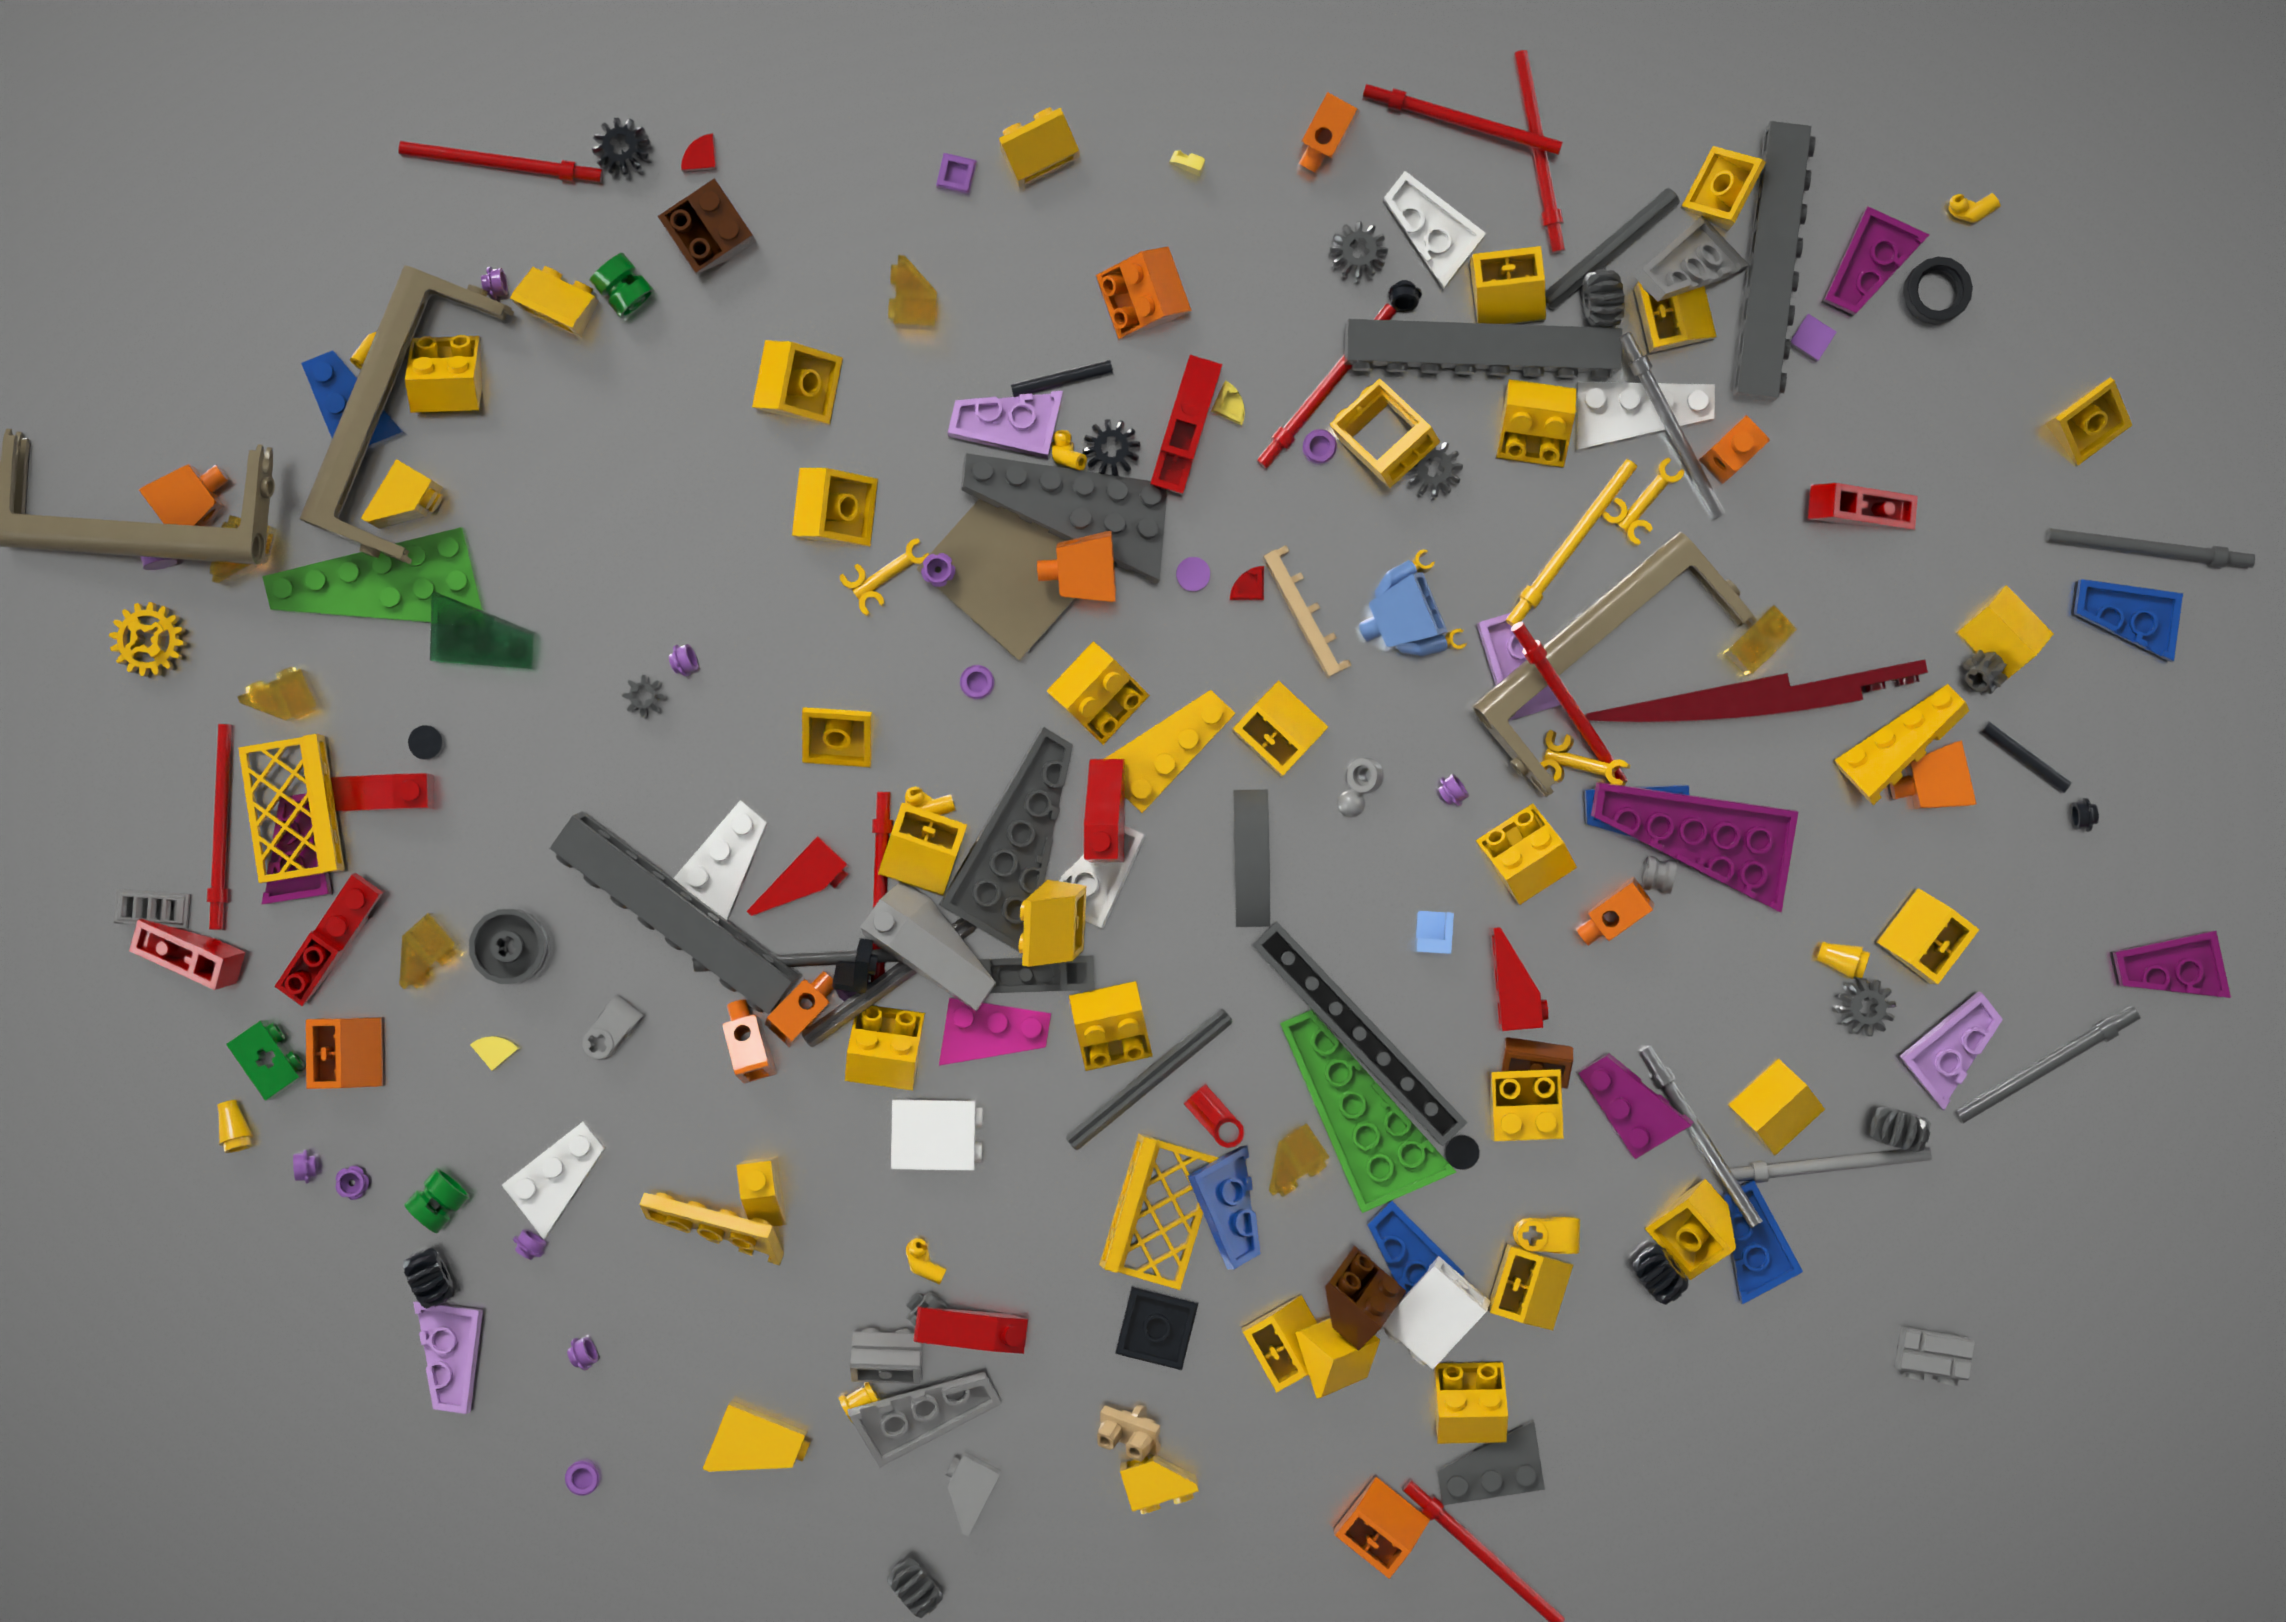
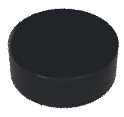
M422 725L411 732L408 746L411 753L417 758L431 760L441 754L444 748V738L442 733L435 727Z
M1457 1135L1447 1142L1444 1154L1447 1162L1452 1167L1465 1170L1476 1164L1480 1151L1474 1139L1466 1135Z

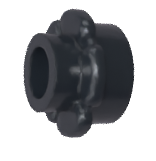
M1402 280L1389 288V300L1394 309L1398 311H1411L1418 306V299L1421 298L1422 291L1420 288H1416L1413 282Z
M2083 798L2081 802L2072 803L2071 820L2076 830L2086 829L2089 832L2092 830L2093 824L2098 823V808L2096 804H2091L2088 798Z

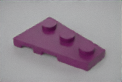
M1867 206L1823 301L1855 315L1930 234Z
M307 793L290 797L300 803ZM281 797L276 817L286 823L296 807ZM308 801L304 807L310 811ZM301 811L290 827L305 837L312 828L311 818ZM276 822L274 827L273 839L282 828ZM286 831L276 847L291 857L302 841ZM313 835L309 841L315 845ZM306 845L295 861L306 869L318 867L316 852ZM272 851L271 861L268 862V875L279 873L287 862L274 851ZM293 865L288 869V871L299 870ZM329 873L267 882L261 904L332 894Z
M2209 931L2113 952L2120 986L2231 998L2217 931Z
M1610 1053L1578 1073L1635 1159L1694 1123L1685 1114H1680L1669 1105V1101L1662 1095H1657L1643 1084L1641 1078Z

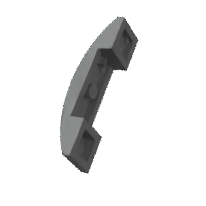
M1268 789L1233 790L1236 927L1270 926Z
M1094 955L1077 956L1073 961L1030 967L1022 966V958L978 959L996 982L990 993L1095 990Z

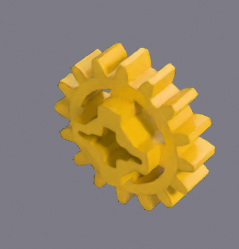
M153 602L148 603L146 610L140 603L134 604V613L126 609L122 610L125 617L124 621H113L119 628L118 632L109 633V637L117 639V644L111 646L110 650L121 653L116 662L118 664L129 662L126 671L134 673L139 667L140 676L143 677L148 676L150 669L154 675H162V666L172 670L174 666L170 660L172 658L182 659L183 656L177 652V649L187 645V642L179 640V635L186 632L185 628L175 626L180 619L179 616L171 615L167 617L169 608L162 606L157 612L156 603ZM155 617L160 621L147 625L141 618ZM130 630V642L127 644V634ZM145 633L153 635L150 638L153 643L151 646L143 644L146 641L143 636ZM169 635V638H170V639H169V645H168V648L166 649V648H165L166 637ZM149 654L155 661L141 662L136 658Z

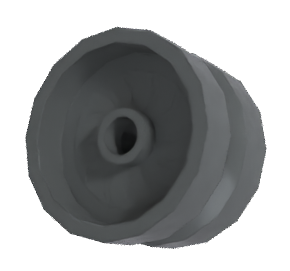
M498 909L484 915L474 926L469 939V956L475 969L486 979L498 984L523 983L536 977L546 966L551 953L550 936L545 925L534 914L520 909ZM510 940H514L512 946L516 948L514 953L506 950V943Z

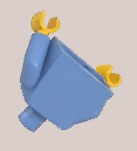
M1420 550L1415 555L1413 561L1407 560L1386 572L1375 589V599L1369 602L1373 617L1359 623L1361 634L1366 641L1382 636L1387 647L1396 646L1401 653L1418 656L1443 652L1447 650V647L1453 650L1462 649L1467 645V643L1456 645L1453 642V635L1464 630L1453 629L1448 632L1423 574L1434 566L1435 561L1427 566L1422 565L1419 561V557L1427 554V550Z

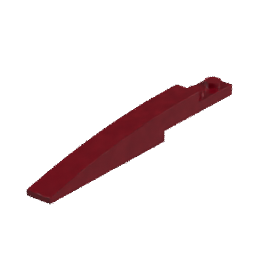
M1924 659L1790 686L1788 673L1586 713L1584 715L1591 723L1631 724L1705 722L1780 715L1858 702L1863 700L1861 687L1865 686L1867 693L1886 689L1885 682L1898 680L1899 686L1920 682L1919 675L1928 673L1926 660Z

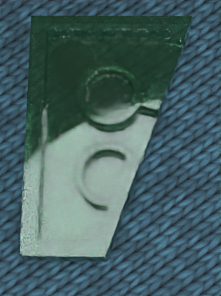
M435 591L433 592L431 599L430 661L533 669L535 665L536 632Z

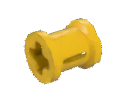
M864 1382V1387L848 1396L841 1395L838 1397L849 1419L847 1409L881 1400L871 1382Z

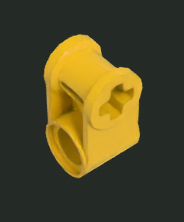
M1550 1217L1521 1219L1514 1226L1513 1239L1517 1245L1532 1252L1580 1253V1218ZM1530 1226L1538 1232V1236L1533 1237L1531 1243L1522 1236L1523 1232H1529Z

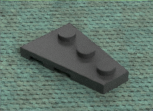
M1534 1420L1508 1433L1506 1442L1489 1443L1437 1469L1442 1504L1450 1505L1545 1490Z

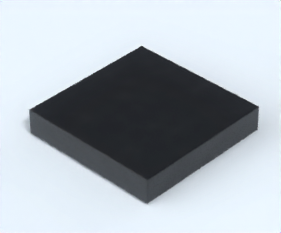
M1132 1286L1115 1354L1182 1370L1199 1303Z

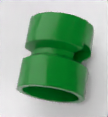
M619 253L605 262L589 280L602 296L609 295L608 303L620 318H624L637 310L655 291L642 275L634 274L636 268L624 253Z
M436 1168L424 1181L425 1189L416 1190L404 1204L405 1208L416 1220L436 1234L450 1220V1211L457 1212L470 1198L467 1191L455 1179L439 1168ZM431 1198L440 1204L438 1208L430 1202Z

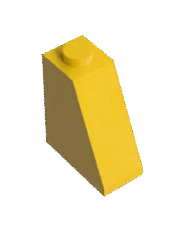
M778 1156L745 1160L737 1164L740 1199L748 1220L760 1218L769 1222L773 1227L786 1225Z
M731 1401L727 1406L703 1470L712 1472L792 1468L796 1460L803 1462L810 1445V1442L805 1440L808 1431Z

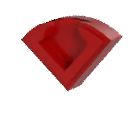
M713 133L697 138L688 146L682 158V172L716 169Z
M1264 566L1251 568L1239 576L1231 589L1230 601H1264Z

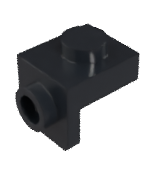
M860 938L855 963L842 961L836 963L832 982L833 989L866 993L869 976L876 975L878 955L872 954L874 940Z

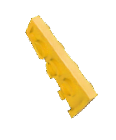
M1947 684L1835 759L1838 769L1874 806L1882 798L1880 792L1888 784L1894 786L1903 777L1901 772L1913 760L1918 762L1926 754V747L1933 740H1940L1970 710L1966 702Z
M656 1193V1195L643 1194L639 1205L646 1219L685 1233H690L692 1228L697 1229V1233L708 1241L719 1244L720 1241L725 1239L739 1247V1252L752 1256L753 1251L756 1250L769 1255L768 1262L780 1265L784 1252L773 1226L769 1222L760 1218H752V1220L740 1218L736 1213L721 1209L719 1212L709 1210L703 1204L695 1201H688L686 1204L676 1201L672 1196L665 1193Z

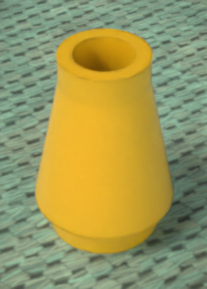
M1823 941L1817 961L1830 966L1851 979L1854 976L1863 978L1870 952L1863 951V947L1830 944Z
M229 1100L219 1103L217 1105L219 1114V1145L223 1146L225 1153H233L250 1148L253 1135L239 1108L238 1101Z

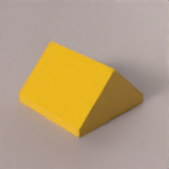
M1712 146L1682 207L1700 217L1703 216L1707 221L1729 231L1737 220L1766 162L1760 158Z
M2111 377L2099 383L2045 423L2077 465H2080L2132 426L2115 380Z
M2007 585L1956 632L1975 653L1978 650H1982L1984 654L1995 652L1999 655L2004 663L2007 664L2002 672L2008 677L2007 679L2037 656L2054 635Z
M803 707L802 763L871 767L875 714L866 711Z
M1780 1059L1772 1063L1728 1104L1774 1156L1825 1110L1808 1085Z
M1331 1318L1295 1332L1316 1399L1368 1377L1380 1343V1339L1375 1335L1358 1351L1332 1328Z

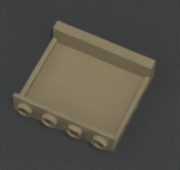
M978 499L930 553L935 555L944 553L952 559L951 564L955 567L953 579L948 580L945 586L936 588L1015 659L1021 662L1033 645L1075 599L1060 596L1059 580L1038 581L1037 561L1057 559V543L1066 540L1049 533V529L1034 522L1030 524L1020 519L1019 515L1003 507L997 508ZM923 562L917 568V571L920 574L921 569L924 567ZM939 566L935 568L936 573H940L942 570Z

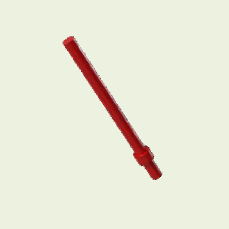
M1528 50L1517 51L1514 54L1529 132L1544 136ZM1532 147L1544 212L1541 213L1543 227L1548 229L1552 253L1565 251L1561 224L1564 222L1562 211L1557 208L1547 151Z
M1366 84L1363 97L1388 104V108L1401 112L1402 109L1557 155H1559L1563 144L1559 140L1407 96V92L1395 88L1390 91Z
M400 141L398 148L400 155L558 176L562 181L574 182L575 179L602 182L603 169L579 166L575 161L562 160L561 163L407 141Z
M1386 303L1373 320H1391L1397 311ZM1344 355L1284 428L1279 427L1271 437L1273 441L1256 460L1265 469L1271 465L1283 449L1288 450L1296 440L1294 438L1296 433L1353 366L1344 365Z
M1522 621L1514 624L1511 630L1524 648L1522 653L1529 664L1536 666L1597 759L1610 764L1614 761V758L1546 658L1547 651L1541 642L1534 640ZM1618 768L1615 771V778L1627 782L1628 779L1622 770Z
M218 724L211 888H207V902H210V930H223L224 903H228V889H225L232 737L231 724Z
M877 792L876 819H872V833H875L873 908L887 893L888 877L879 875L878 872L889 841V833L893 829V820H890V792ZM873 943V949H881ZM885 963L877 964L876 975H871L870 983L884 974Z
M1412 1480L1405 1485L1402 1491L1422 1508L1420 1512L1431 1521L1435 1519L1548 1622H1564L1565 1618L1447 1513L1443 1509L1445 1505L1435 1496H1428Z

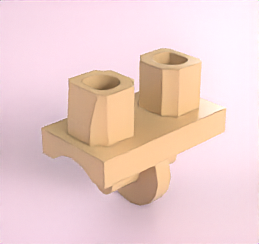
M1137 1405L1132 1412L1127 1410L1119 1411L1104 1406L1100 1412L1097 1444L1099 1447L1108 1450L1114 1449L1118 1442L1126 1444V1454L1132 1459L1142 1461L1148 1453L1157 1456L1160 1451V1425L1155 1424L1154 1420L1146 1418L1147 1408L1145 1406Z

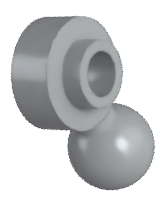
M1360 758L1350 764L1347 770V780L1351 790L1342 793L1338 799V809L1344 816L1356 817L1360 815L1365 807L1363 794L1374 792L1381 786L1384 774L1381 765L1376 760ZM1367 770L1371 772V779L1369 781L1366 779Z

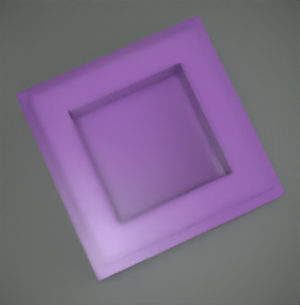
M943 153L936 188L970 195L977 160Z
M1807 314L1791 338V346L1817 362L1837 332L1815 317Z

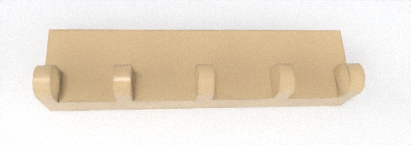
M1287 545L1278 550L1275 549L1267 553L1262 559L1328 679L1350 667L1351 663L1348 659L1338 664L1327 644L1337 639L1334 632L1325 637L1321 634L1311 615L1319 610L1320 606L1318 602L1309 607L1306 606L1295 586V583L1303 580L1304 576L1300 572L1290 577L1280 558L1289 552Z

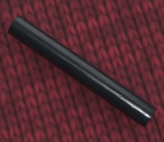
M1106 360L1011 384L1013 396L1018 397L1019 394H1030L1111 374L1113 369L1111 361Z
M1990 721L1984 725L1981 733L2063 793L2070 787L2072 783L2070 780Z

